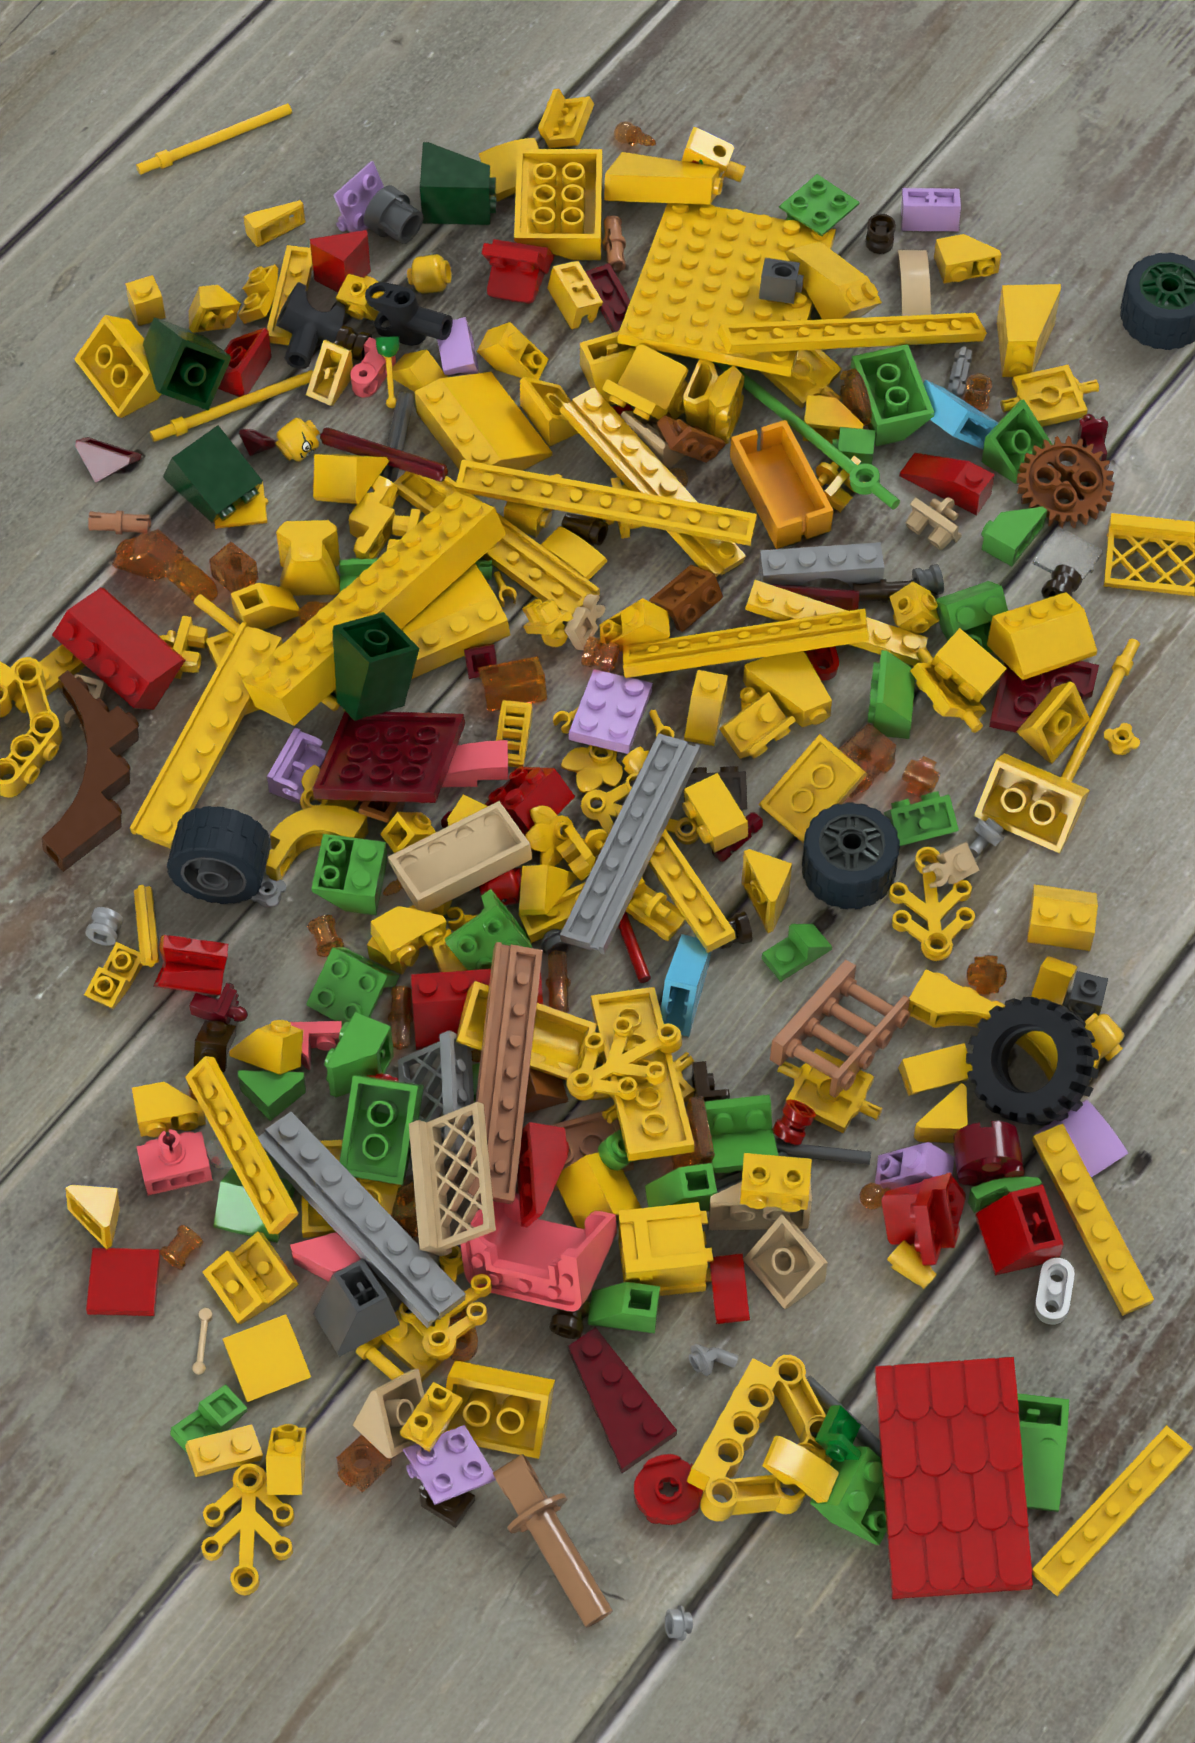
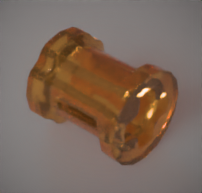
M981 373L969 376L966 381L967 392L965 393L964 401L979 411L986 410L990 400L988 394L992 389L991 379Z
M321 915L312 919L307 925L308 930L315 937L317 943L315 949L320 957H328L332 947H344L343 940L337 936L335 930L336 921L332 915Z
M180 1225L177 1228V1235L167 1247L162 1246L159 1253L170 1265L183 1270L186 1266L185 1261L195 1248H201L204 1242L192 1229L185 1225ZM184 1243L185 1245L183 1246V1248L180 1251H178L180 1246Z

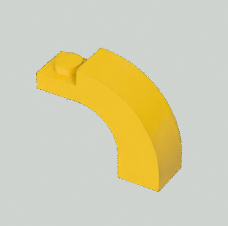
M333 805L314 806L288 816L270 834L272 849H270L268 855L266 875L275 881L282 880L300 853L309 848L321 846L323 834L365 839L369 832L367 816L348 808Z

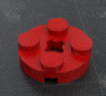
M663 1454L649 1459L643 1465L634 1481V1498L637 1507L649 1522L663 1525L679 1524L698 1512L703 1490L687 1482L693 1466L692 1463L690 1465L688 1462L681 1460L680 1456L674 1454ZM670 1482L671 1487L678 1488V1491L674 1492V1496L667 1497L659 1492V1490L663 1489V1483Z

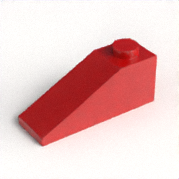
M914 453L899 474L900 477L943 499L950 497L955 501V505L976 516L992 494L995 475L970 461Z
M529 1122L522 1129L517 1173L521 1227L527 1228L543 1214L565 1165L569 1144L566 1141L565 1128Z

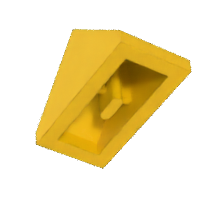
M323 340L306 396L329 406L335 404L351 381L350 372L353 368L351 350Z
M427 349L405 353L392 367L393 379L413 392L440 378L448 377L447 375L445 376L442 368Z
M548 864L522 866L519 902L521 916L547 914L577 879L576 875L573 872Z
M1047 956L1040 967L1031 997L1046 999L1063 1006L1078 966Z
M963 1083L959 1084L916 1123L915 1140L918 1142H954V1134L968 1125L967 1087Z
M81 1185L66 1187L68 1210L106 1249L110 1248L113 1244L120 1212L118 1188Z

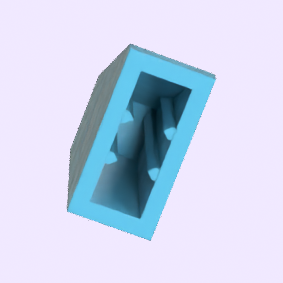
M925 380L923 384L934 410V417L930 420L953 437L983 450L985 437L998 422L945 388Z
M681 934L665 978L660 1011L664 1024L670 1023L680 1029L681 1035L689 1037L707 975L711 952L707 953L697 937Z

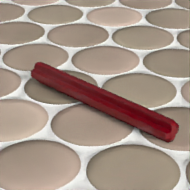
M329 427L324 428L320 434V439L324 445L355 455L387 457L389 460L387 465L439 482L444 481L448 475L447 466L442 463Z

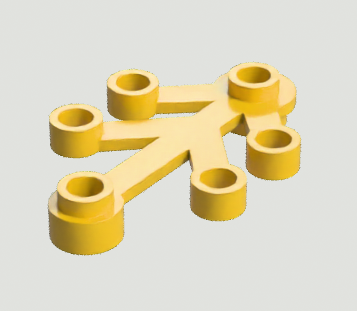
M639 773L630 774L626 779V783L607 793L602 790H592L586 793L581 801L583 814L590 820L599 821L603 830L609 834L614 825L610 816L616 817L615 809L622 806L616 804V802L628 796L632 788L630 783L637 778ZM595 800L602 802V806L598 809L591 807V803ZM688 817L681 818L680 820L670 818L665 827L666 831L675 833L676 839L685 845L693 844L699 838L697 823L694 819L689 820ZM688 824L693 829L690 833H683L681 831L682 826Z
M923 847L916 853L915 867L922 874L925 903L911 893L907 885L902 882H896L890 886L889 899L895 904L904 903L925 919L928 924V931L911 919L910 913L905 910H898L893 914L892 927L899 932L907 931L920 941L921 951L926 958L932 961H942L948 958L952 952V939L962 929H969L973 926L975 913L968 907L958 909L955 919L943 930L941 929V919L959 901H966L970 898L972 886L967 880L962 879L954 883L952 890L938 902L937 887L930 888L929 886L930 883L936 880L935 872L923 873L922 869L926 865L922 863H939L937 855L940 853L933 847ZM965 888L967 892L960 893L956 889ZM900 890L904 895L897 896L893 892ZM966 915L970 920L963 921L960 919V916ZM898 918H904L907 922L901 924L898 923L896 920ZM936 944L941 946L942 949H934L931 946Z
M619 1017L613 1022L615 1036L607 1061L596 1069L598 1055L605 1050V1041L603 1035L598 1032L588 1034L584 1041L586 1054L581 1069L572 1072L567 1079L569 1093L578 1100H589L596 1093L616 1095L624 1100H631L638 1094L637 1082L633 1078L648 1080L652 1084H661L667 1077L663 1063L655 1061L647 1066L635 1065L634 1063L657 1050L667 1054L678 1051L682 1046L680 1029L670 1023L663 1024L657 1029L654 1037L624 1053L628 1038L633 1035L634 1029L629 1018ZM622 1026L628 1027L625 1030H619V1028ZM595 1041L600 1042V1043H599L598 1045H596V1046L590 1045L592 1042H595ZM654 1071H661L658 1075L651 1074ZM612 1075L625 1077L618 1083L605 1080ZM627 1086L633 1087L629 1091L623 1090Z
M458 1246L452 1247V1253L439 1256L441 1269L455 1284L457 1275L464 1272L461 1248ZM485 1274L474 1276L471 1280V1287L464 1291L466 1294L465 1301L441 1319H437L435 1327L431 1325L427 1328L413 1313H405L409 1308L403 1302L400 1304L401 1319L406 1323H410L424 1337L422 1346L428 1356L439 1361L449 1358L456 1348V1339L473 1327L482 1325L487 1321L486 1306L481 1302L474 1301L491 1293V1280ZM479 1284H486L483 1288L476 1287ZM467 1307V1316L449 1327L450 1319ZM475 1312H482L479 1316L472 1315Z
M252 1463L240 1466L233 1475V1487L219 1500L207 1505L203 1510L205 1523L210 1527H218L224 1522V1513L242 1498L241 1511L213 1537L206 1538L202 1542L201 1550L207 1560H217L223 1554V1547L240 1532L239 1566L233 1569L230 1580L234 1591L244 1596L254 1593L260 1583L258 1572L253 1567L255 1531L271 1546L273 1556L276 1559L287 1560L293 1553L291 1540L281 1536L256 1512V1498L273 1512L274 1522L280 1527H287L294 1521L293 1508L287 1503H282L275 1495H267L266 1472L259 1465ZM247 1478H255L257 1480L253 1486H246L244 1484ZM283 1510L290 1513L286 1519H279L277 1517L278 1513ZM211 1511L220 1512V1516L217 1519L212 1520L208 1518V1514ZM210 1544L218 1546V1550L215 1553H208L206 1548ZM280 1544L288 1545V1550L284 1553H279L276 1551V1547ZM246 1577L252 1580L248 1587H242L239 1584L241 1579Z

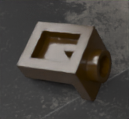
M706 1061L693 1062L691 1080L692 1087L695 1089L694 1103L696 1112L704 1111V1102L730 1099L729 1089L715 1090L713 1073H707Z
M423 1484L419 1488L421 1507L455 1528L475 1501V1495L466 1492L435 1505Z

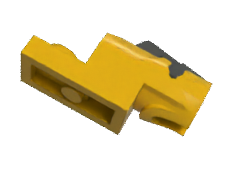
M378 476L359 504L349 503L347 505V510L350 514V534L358 538L353 549L356 558L375 559L392 534V524L395 515V509H392L399 494L396 493L398 487L385 477Z

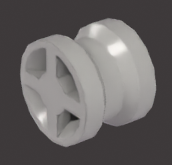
M97 907L92 912L93 922L87 926L85 934L95 943L106 946L114 945L118 937L116 931L121 928L124 921L123 917L112 909Z

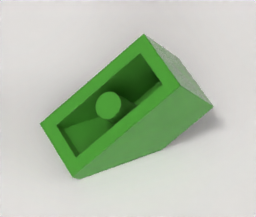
M1036 507L1000 512L994 521L989 520L982 530L981 536L984 537L982 550L1012 567L1044 528L1047 509Z

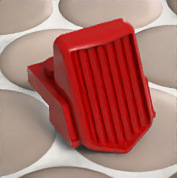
M493 239L492 244L484 243L481 254L492 265L487 285V294L491 298L511 302L533 303L544 275L548 274L555 255L546 247Z
M951 1173L891 1189L882 1196L881 1202L888 1242L892 1245H900L905 1240L910 1245L912 1243L915 1244L916 1252H921L923 1265H936L941 1248H955L960 1233L959 1221L964 1208L966 1193L952 1177Z

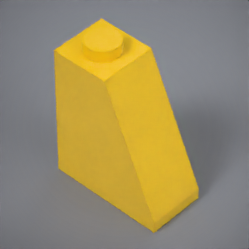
M804 651L767 656L744 664L743 682L745 686L753 687L759 696L769 692L782 712L787 717L793 715L796 719L795 722L802 728L811 724H820L831 716L832 699Z

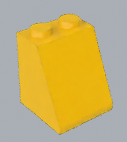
M1061 284L1002 285L997 316L1002 377H1014L1034 372L1055 326Z

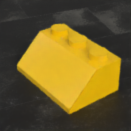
M104 315L74 360L115 414L123 418L154 402L161 394L156 391L143 347L145 339L129 319Z
M1067 592L992 616L987 646L1022 680L1097 655V647L1085 609Z
M1004 753L994 763L974 816L984 821L991 818L1003 829L1057 853H1061L1080 817L1090 790Z
M455 1360L447 1376L446 1389L462 1397L463 1403L447 1425L444 1433L465 1425L478 1447L517 1455L524 1454V1456L539 1459L551 1411L555 1380Z

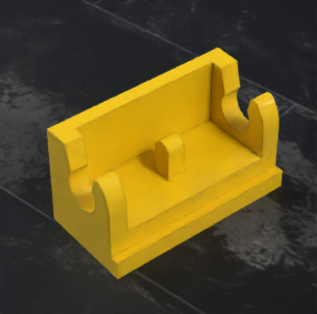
M579 261L552 267L547 289L571 329L578 328L581 324V319L585 315H588L587 319L589 323H592L596 319L598 309L602 306L603 301Z
M965 1043L902 1059L898 1069L908 1096L969 1080L967 1073L973 1071L972 1065L966 1063V1053L968 1052Z

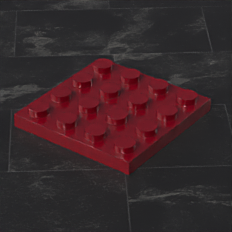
M344 711L312 788L314 799L436 803L466 724L464 714L383 712L354 721Z

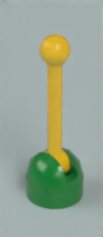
M399 337L375 338L378 353L386 358L388 384L386 405L389 408H395L397 399L394 397L392 357L399 350Z

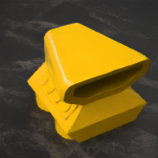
M699 359L683 395L687 424L694 427L699 426L705 433L723 439L725 444H729L741 415L744 402L742 390L745 376L735 365L718 376L713 362Z
M329 520L285 521L276 531L280 565L283 567L280 587L290 589L293 596L338 594L340 592V577L335 567L339 565L340 552L336 525Z

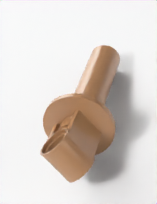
M524 1454L494 1471L493 1475L498 1485L519 1515L508 1525L509 1532L512 1534L519 1531H530L586 1628L610 1615L613 1612L612 1608L556 1515V1512L567 1501L566 1495L561 1493L548 1498L539 1483L533 1467Z

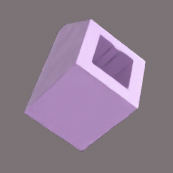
M930 1142L878 1155L875 1186L884 1189H895L946 1173L953 1175L954 1157Z

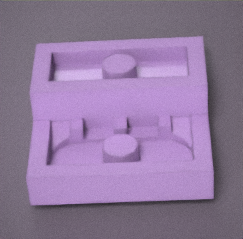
M1084 1100L1082 1102L1083 1106L1077 1112L1070 1110L1067 1112L1068 1118L1062 1121L1053 1120L1051 1124L1045 1125L1034 1132L1033 1135L1064 1124L1088 1173L1093 1177L1127 1155L1128 1151L1096 1108L1088 1100Z

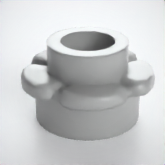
M678 1605L677 1609H668L666 1611L665 1629L669 1638H677L680 1641H684L687 1634L692 1632V1615L690 1612H685L684 1607Z

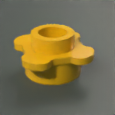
M1122 723L1120 727L1115 729H1106L1103 735L1104 739L1108 741L1109 749L1116 755L1128 754L1132 749H1137L1140 745L1139 738L1134 736L1132 726L1128 723Z

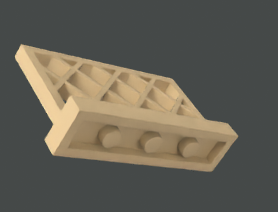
M475 1102L428 1122L417 1120L409 1123L419 1249L438 1256H444L452 1253V1247L496 1231L484 1104ZM473 1115L474 1124L467 1134L462 1130V1127L467 1118ZM448 1126L451 1130L442 1144L441 1128ZM461 1135L465 1140L456 1155L450 1149L457 1136ZM474 1145L477 1155L472 1165L464 1160ZM448 1155L454 1161L445 1175L444 1160ZM463 1166L468 1172L459 1186L453 1181L459 1169ZM475 1177H478L480 1187L473 1197L468 1193V1190ZM451 1186L457 1192L448 1207L447 1192ZM465 1197L471 1204L462 1218L456 1212ZM480 1208L483 1214V1224L474 1227L471 1225V1222ZM454 1218L460 1224L454 1235L450 1237L449 1225Z

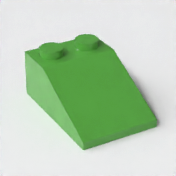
M362 1075L353 1076L340 1155V1163L353 1177L404 1185L411 1155L409 1123L419 1120L424 1085Z

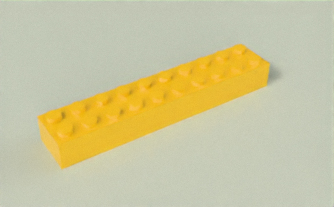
M456 491L447 496L441 504L427 514L414 528L404 534L395 545L384 552L377 561L364 570L350 585L340 591L332 601L320 609L314 617L300 627L281 646L277 647L269 657L256 666L242 680L255 707L295 726L336 689L333 626L384 612L400 629L405 627L506 535L495 507Z

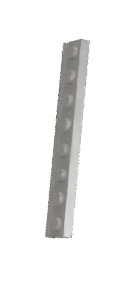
M658 733L560 934L561 942L590 951L595 949L600 951V954H605L700 757V745L692 746L687 741Z
M289 1112L266 1128L265 1132L260 1136L257 1135L276 1169L360 1258L364 1259L366 1264L427 1328L435 1320L441 1319L465 1301L466 1294L425 1251L419 1249V1245L292 1112Z

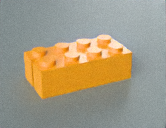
M787 420L761 427L760 451H757L758 432L756 429L731 437L730 460L776 549L800 542L802 535L809 539L831 531L833 509Z

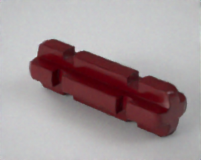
M752 812L745 817L748 821V837L715 853L712 849L713 856L720 862L727 860L732 855L731 851H737L752 837L751 833L755 834L763 827V819L758 814Z

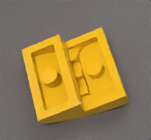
M535 138L510 141L479 153L481 162L490 165V177H496V195L493 196H496L497 202L516 193L517 149H539Z
M259 1231L234 1252L227 1250L203 1271V1274L238 1324H242L263 1312L299 1285L264 1233Z
M286 1314L222 1338L246 1403L311 1378Z

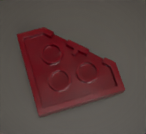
M1078 661L1022 680L1004 663L1007 669L1000 679L989 727L1017 733L1016 731L1054 687L1067 682H1072L1076 685L1082 701L1092 697L1099 665Z

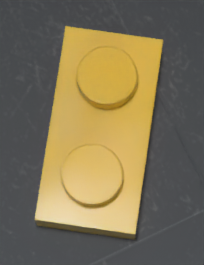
M252 1424L189 1440L185 1445L195 1477L258 1462L263 1457Z

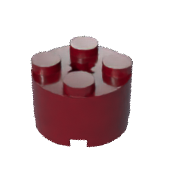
M991 1121L992 1127L981 1128L980 1122L967 1125L954 1134L953 1149L957 1177L960 1184L975 1187L992 1180L1023 1177L1025 1175L1017 1128L1014 1125L1003 1121Z

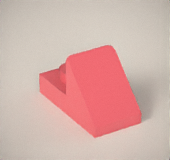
M342 1021L290 1022L291 1026L304 1030L301 1064L308 1070L311 1069V1048L328 1051L331 1048H336L340 1041L339 1033L342 1028Z

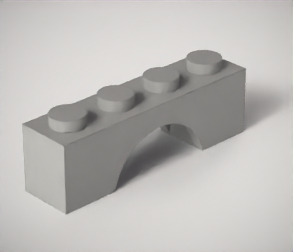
M881 542L760 550L759 577L761 582L767 584L800 586L815 579L833 578L847 583L853 590V583H878L880 579H883L884 575Z

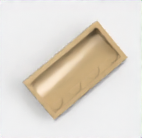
M500 801L388 856V861L415 908L420 911L429 912L531 860L532 852L529 841Z

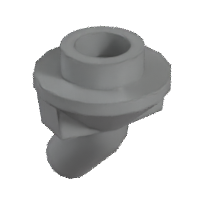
M988 818L986 822L979 819L974 829L979 835L969 848L973 857L977 858L989 842L996 846L1000 841L1004 840V836L1001 834L1003 828L991 818Z
M694 1344L691 1346L689 1361L697 1373L701 1372L705 1376H709L713 1371L715 1361L734 1368L738 1361V1355L720 1348H707Z

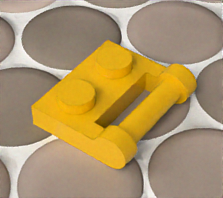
M397 1310L395 1314L400 1325L357 1347L355 1353L363 1360L368 1359L387 1377L393 1380L405 1373L377 1350L383 1344L411 1370L419 1369L421 1382H423L444 1360H434L424 1352L422 1346L424 1337L410 1323L404 1322L401 1319L400 1311Z

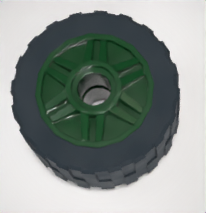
M1155 253V255H1148L1133 265V268L1127 275L1120 308L1123 326L1133 339L1151 348L1164 350L1183 348L1185 345L1195 341V260L1175 253Z

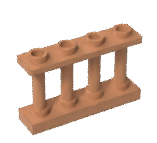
M846 959L772 1040L770 1060L779 1066L789 1057H797L832 1078L829 1095L834 1098L843 1089L847 1091L856 1079V1074L861 1069L866 1070L870 1066L879 1048L884 1049L889 1044L893 1032L897 1028L902 1029L908 1022L911 1014L908 1011L910 998L904 995L895 1006H892L856 984L857 981L854 979L856 965ZM850 995L885 1017L877 1026H874L838 1003L843 996L848 997ZM825 1016H833L867 1037L857 1047L820 1025V1022ZM807 1036L810 1038L815 1036L849 1058L839 1068L802 1046V1042Z

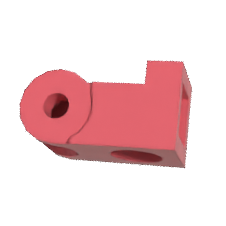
M371 337L364 344L365 357L350 372L352 391L355 395L362 398L372 396L387 377L386 358L378 353L376 339ZM395 355L392 357V367L396 364Z

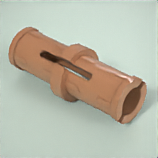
M612 215L603 220L605 229L603 248L607 251V264L610 263L614 272H620L626 267L624 259L626 240L622 236L621 218L619 219L618 216Z
M118 510L116 513L90 511L88 528L89 531H115L116 534L120 535L123 532L150 534L151 516L149 514H124V511Z

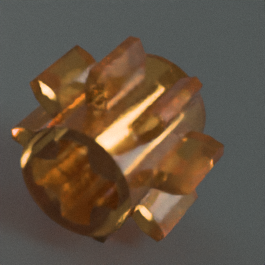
M925 756L919 758L918 761L911 759L902 775V780L908 784L906 791L918 797L920 794L923 795L924 791L932 793L941 775L940 772L934 769L937 762Z
M984 955V957H974L975 962L971 963L967 969L969 985L977 987L976 991L978 994L989 995L990 993H999V987H1002L1007 979L1005 966L997 963V956Z

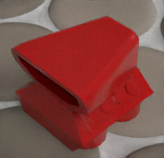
M162 935L158 949L164 963L153 987L220 996L229 944Z

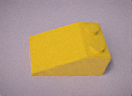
M821 242L793 248L785 252L789 261L800 263L798 274L804 275L803 286L821 319L860 318L882 303L878 296L877 288L870 282L869 278Z

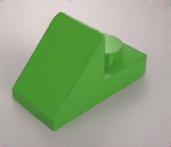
M791 924L788 937L762 953V960L778 980L782 982L831 951L832 946L814 924Z

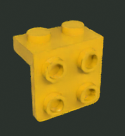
M640 344L633 353L618 384L607 379L602 390L611 394L608 399L609 401L623 408L626 403L635 407L633 410L634 414L646 420H649L651 416L660 420L667 414L688 373V369L681 363Z

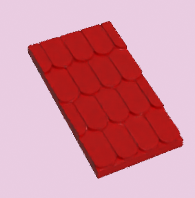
M1014 1357L875 1366L874 1373L892 1599L1032 1589L1029 1524Z

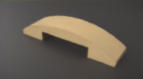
M898 250L901 316L931 315L930 273L927 250Z

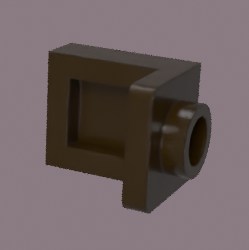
M205 1020L195 1039L194 1067L205 1056L215 1058L222 1073H224L227 1068L228 1052L236 1037V1026L225 1024L222 1021Z

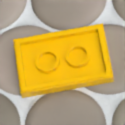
M819 734L758 805L804 844L805 832L809 828L811 820L819 815V812L828 809L835 804H842L868 774Z

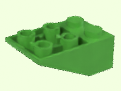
M1017 1393L1027 1508L1059 1512L1068 1431L1069 1399Z

